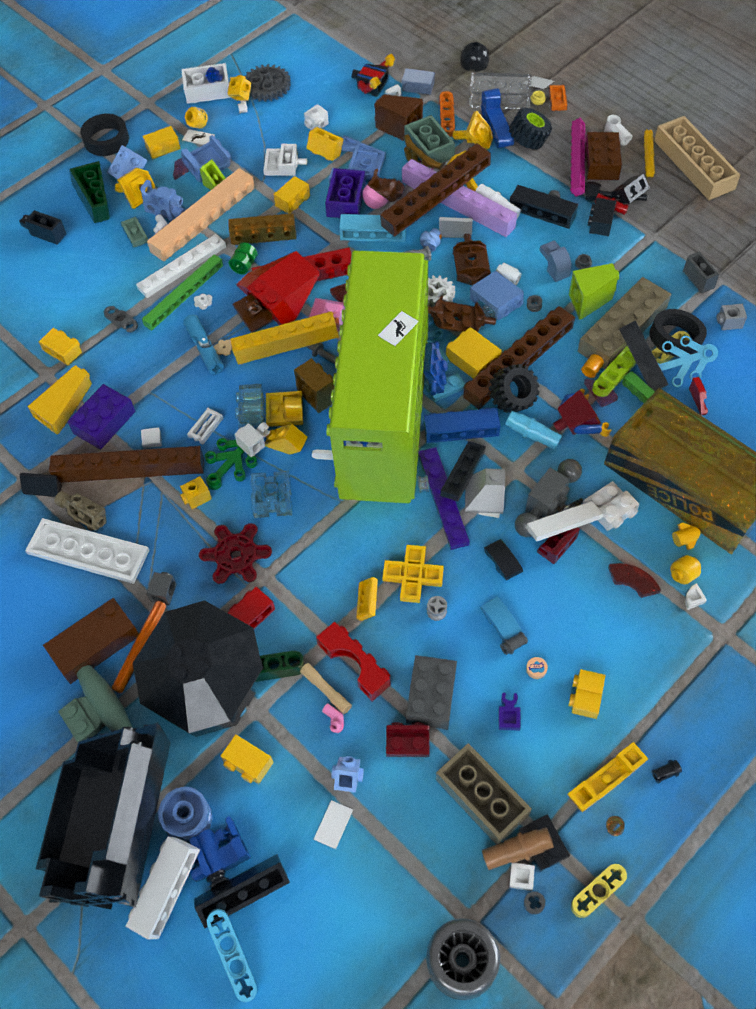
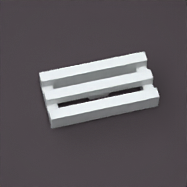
M207 408L187 433L188 438H194V441H200V444L203 445L224 419L223 415ZM203 425V427L201 428V430H200L197 434H195V433L199 430V428Z

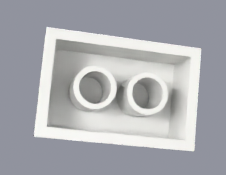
M226 63L181 69L187 104L231 98L227 95L229 80Z

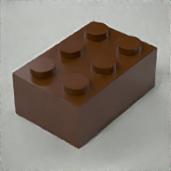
M587 132L585 141L587 180H619L622 168L619 132Z

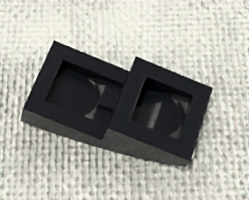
M501 539L484 547L485 553L495 563L496 570L505 580L523 572L518 560Z

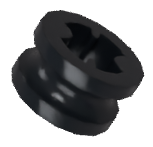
M225 870L216 871L206 878L207 882L211 883L209 886L210 890L229 880L228 877H225Z

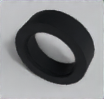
M114 114L93 116L84 122L80 130L86 150L97 156L116 154L122 145L126 147L129 142L125 121ZM103 129L119 131L115 137L106 141L91 139L96 132Z
M666 309L659 312L649 332L651 341L661 351H663L662 344L670 341L673 343V346L689 354H695L697 351L689 346H682L680 340L666 333L663 326H677L686 330L692 336V341L700 345L703 344L707 335L706 327L699 318L679 309ZM682 340V343L687 345L689 340ZM669 343L664 345L665 350L671 349ZM665 352V353H667V354H669V355L676 356L675 354H673V353H671V352Z

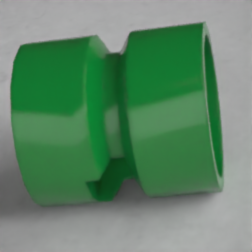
M240 243L228 262L230 268L238 274H247L257 258V250L249 243Z

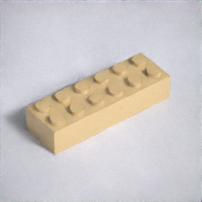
M685 116L657 127L654 140L656 144L708 200L736 189L740 174Z

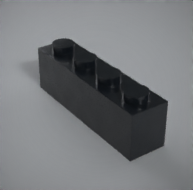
M517 185L510 197V203L521 209L522 214L570 229L577 215V203L521 185Z
M278 854L194 898V908L204 929L208 927L207 917L212 910L222 909L229 916L290 883ZM217 914L214 915V920L211 924H215L224 919V917H219Z

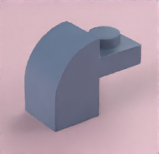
M555 240L541 245L539 251L548 261L547 272L552 279L558 282L570 277L571 259L566 248H561Z

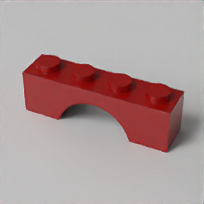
M334 621L316 636L317 645L331 659L345 656L358 663L361 668V673L357 680L358 688L373 702L391 686V676L384 667L380 668L376 664V659L370 653L366 654L362 650L363 647L358 640H352L348 636L349 632L343 625L339 626Z

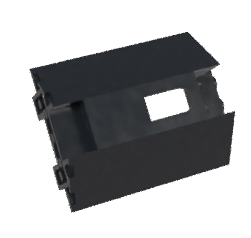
M159 723L143 725L141 728L122 727L120 730H111L110 733L88 737V739L78 742L75 756L72 760L63 762L36 865V870L45 871L39 897L49 899V903L65 902L75 906L89 907L91 905L110 910L113 903L136 908L171 743Z

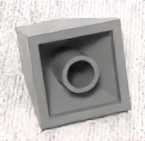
M486 468L472 475L465 488V512L503 514L505 469Z

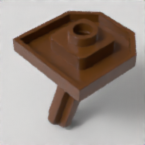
M251 294L233 303V307L251 333L273 322L272 313Z

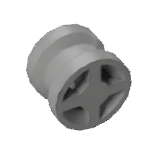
M440 596L431 597L427 603L428 617L434 621L444 619L447 614L446 600Z

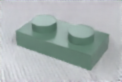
M136 217L121 222L133 248L147 243L148 237Z

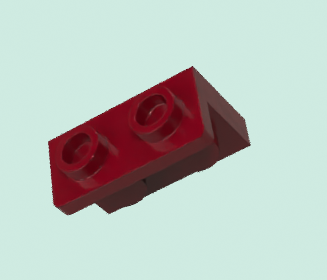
M394 722L391 725H386V757H429L430 726L421 722H416L412 725Z

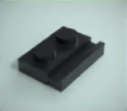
M548 814L528 823L524 827H520L518 830L519 833L524 834L535 829L539 830L547 827L554 848L532 856L540 872L570 857Z

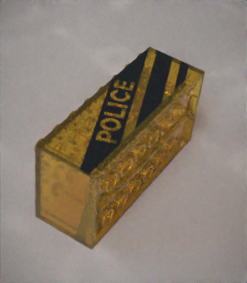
M658 388L613 436L604 465L689 525L699 528L700 533L732 555L756 526V452L661 388Z

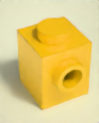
M201 476L180 486L182 491L180 497L185 505L189 504L191 509L212 499L210 491Z

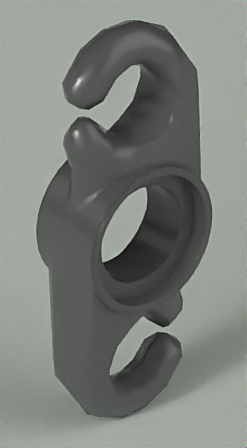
M114 306L105 308L104 316L114 323L116 327L126 329L127 325L132 324L133 327L127 328L126 331L133 332L137 329L136 320L125 311L115 309ZM110 310H115L114 313H108ZM119 317H125L122 321H116Z

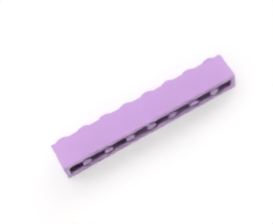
M411 159L402 167V183L415 189L437 172ZM465 186L460 187L440 202L468 218H473L474 221L504 237H507L516 228L517 213Z

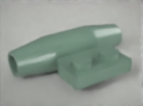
M92 666L82 667L77 672V677L85 697L73 699L58 711L77 743L97 734L102 723L110 730H120L122 727L132 728L124 706L108 682Z

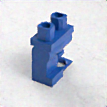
M230 816L225 819L227 826L224 830L220 828L215 832L213 829H207L189 839L191 845L200 849L196 857L199 864L190 870L192 879L195 882L207 878L216 871H228L251 859L244 841L241 839L238 829ZM222 841H223V842L231 841V842H229L228 844H226V845L220 847V843H221Z

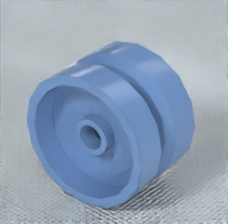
M190 787L175 788L169 792L161 801L158 810L159 822L165 832L170 837L180 838L187 843H190V838L210 829L213 820L212 809L202 793Z

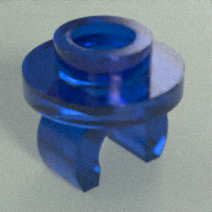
M214 67L208 68L206 78L209 83L222 80L223 75L219 74V70H216Z

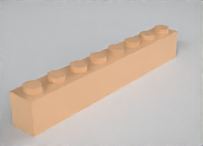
M240 168L147 240L150 253L163 262L222 214L255 189L253 176Z

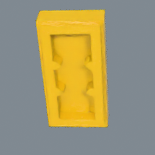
M374 577L359 582L356 619L360 621L375 616L378 579Z

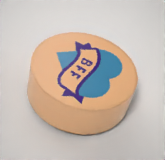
M540 657L531 658L526 666L527 674L533 679L543 678L548 669L546 661Z

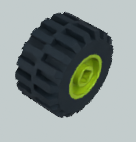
M525 107L517 112L509 126V132L520 145L537 150L543 146L552 132V126L542 113Z

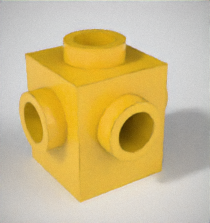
M242 75L230 77L227 95L236 101H248L251 82Z

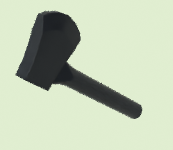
M585 182L586 200L595 201L599 193L608 198L621 199L619 195L612 196L610 191L600 190L601 184L597 182ZM642 194L635 200L646 201L647 194Z

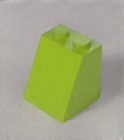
M613 263L573 271L569 297L579 320L613 299L614 292L617 290V280H619V271L615 269Z

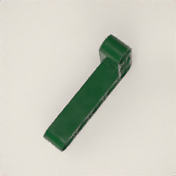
M287 651L260 655L263 669L255 682L300 675V670L305 665L302 654L298 651ZM292 661H299V664L296 666L290 665ZM272 664H279L276 669L269 668Z

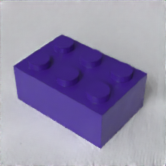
M333 169L325 201L326 217L341 218V214H360L363 201L362 191L366 186L365 171Z
M102 384L67 422L74 435L101 450L136 411L131 399Z

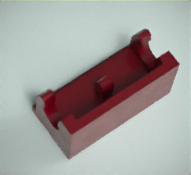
M577 527L549 537L539 547L537 553L555 564L578 538L580 528Z

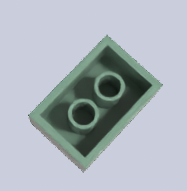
M432 115L404 126V136L408 134L415 146L428 157L443 163L455 155V142Z

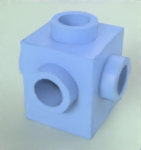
M350 756L339 757L337 765L332 767L331 778L335 779L334 790L356 792L358 782L363 781L364 768H360L361 759H355Z

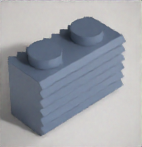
M405 68L402 78V91L431 95L435 83V72Z

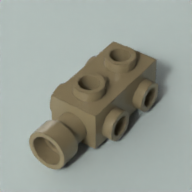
M64 491L56 495L55 504L61 508H67L68 515L73 517L75 522L85 524L88 530L96 531L106 524L105 508L79 493L71 496Z

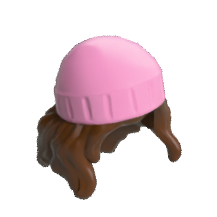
M375 169L373 177L362 191L363 200L368 207L379 209L385 206L388 201L394 202L401 198L405 190L404 184L400 180L396 181L395 178H379L377 174L379 169Z

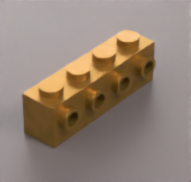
M294 213L228 219L232 245H238L243 242L260 243L296 239Z

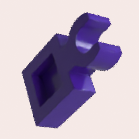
M503 692L501 702L505 707L499 706L498 730L520 731L521 708L514 707L517 703L518 695L514 693L513 700L508 701L505 697L506 692Z

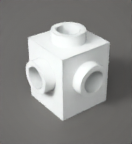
M318 104L304 113V123L308 129L312 130L316 127L322 129L329 124L328 111Z

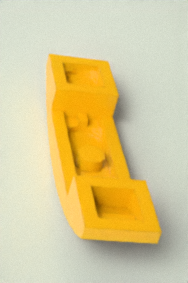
M632 742L618 753L614 759L586 781L584 780L567 795L579 810L584 812L628 778L648 758Z

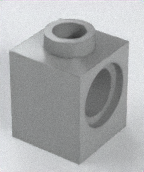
M743 304L722 305L720 312L717 313V322L720 323L722 330L742 329L747 319Z

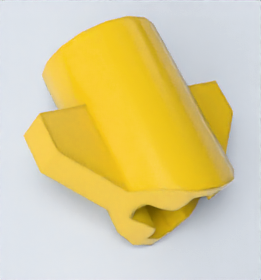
M684 522L677 524L679 530L672 533L675 545L677 547L686 545L687 550L694 548L701 534L699 528Z

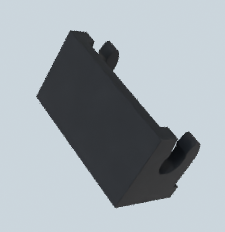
M644 174L629 178L613 190L611 194L612 196L619 195L621 197V200L618 202L630 204L650 189Z

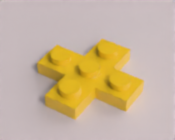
M406 545L404 562L389 560L384 562L382 580L385 582L402 583L400 601L420 603L422 585L442 587L444 566L424 564L426 546Z

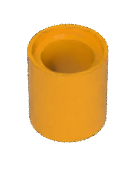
M590 355L581 368L582 373L586 377L594 378L604 365V360L599 355Z

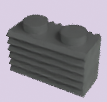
M701 252L687 257L683 272L695 284L694 286H697L696 288H698L700 293L714 289L720 276L719 273Z

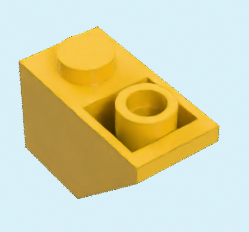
M289 424L270 430V434L266 436L265 446L290 455L300 452L308 437L296 426Z

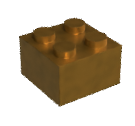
M311 358L294 369L297 391H302L303 398L318 413L332 405L333 377L330 374L327 375L319 363H316Z

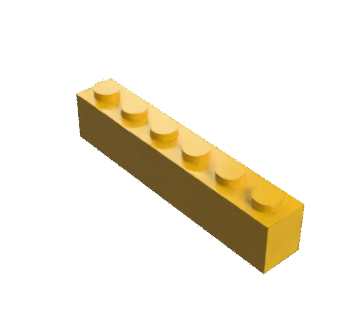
M331 311L234 337L230 341L233 354L239 365L339 338L333 312Z

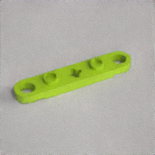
M628 346L621 351L598 379L595 380L592 386V391L595 395L600 397L608 396L635 366L636 361ZM598 386H603V387L605 388V390H604V389H603V390H602V389L600 390V388H598Z

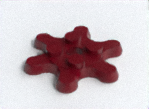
M246 524L238 534L231 533L225 525H218L214 529L215 536L218 538V544L213 548L201 549L199 558L204 562L217 563V570L213 573L215 583L223 584L231 574L235 573L242 575L246 582L252 583L255 581L257 572L253 568V563L258 559H268L272 554V549L269 545H256L253 542V538L258 531L255 524ZM234 551H240L241 556L232 558L231 553Z

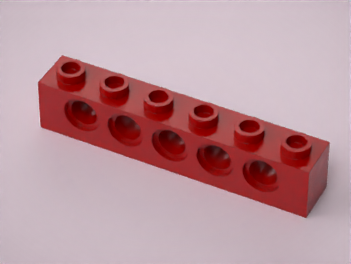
M350 247L305 256L304 258L320 272L317 281L348 275V265L351 264L352 253ZM262 266L253 267L252 271Z

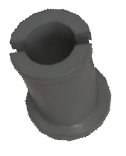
M519 632L508 640L504 639L500 647L504 654L512 655L514 650L527 644L528 640L523 632Z

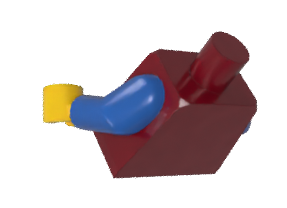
M584 389L564 396L557 409L562 418L553 423L558 433L567 427L573 435L600 434L603 437H607L612 430H607L609 423L605 422L602 426L599 425L601 422L588 402L589 394L584 395Z

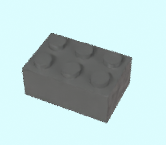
M415 655L406 712V724L421 722L433 728L448 730L457 661Z

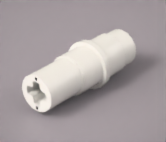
M480 184L475 192L517 213V218L519 217L521 209L510 203L500 192H496L484 184Z

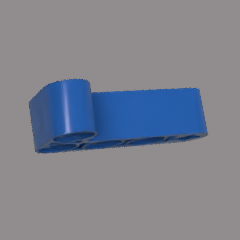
M496 88L482 92L481 112L484 120L491 127L494 143L499 149L513 146L514 138L509 132V125L501 110V94L499 89Z

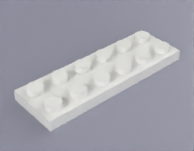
M42 518L25 551L28 555L134 584L149 553V548Z

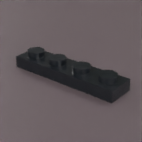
M636 320L620 328L619 330L648 386L656 392L669 385Z
M468 441L442 487L440 496L459 501L485 453L486 446Z

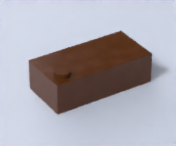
M112 598L43 644V647L66 680L72 684L78 679L77 672L82 667L90 665L95 668L134 641L139 633L116 600Z

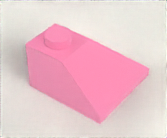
M315 298L309 317L332 311L337 331H340V325L343 324L342 310H345L344 302Z

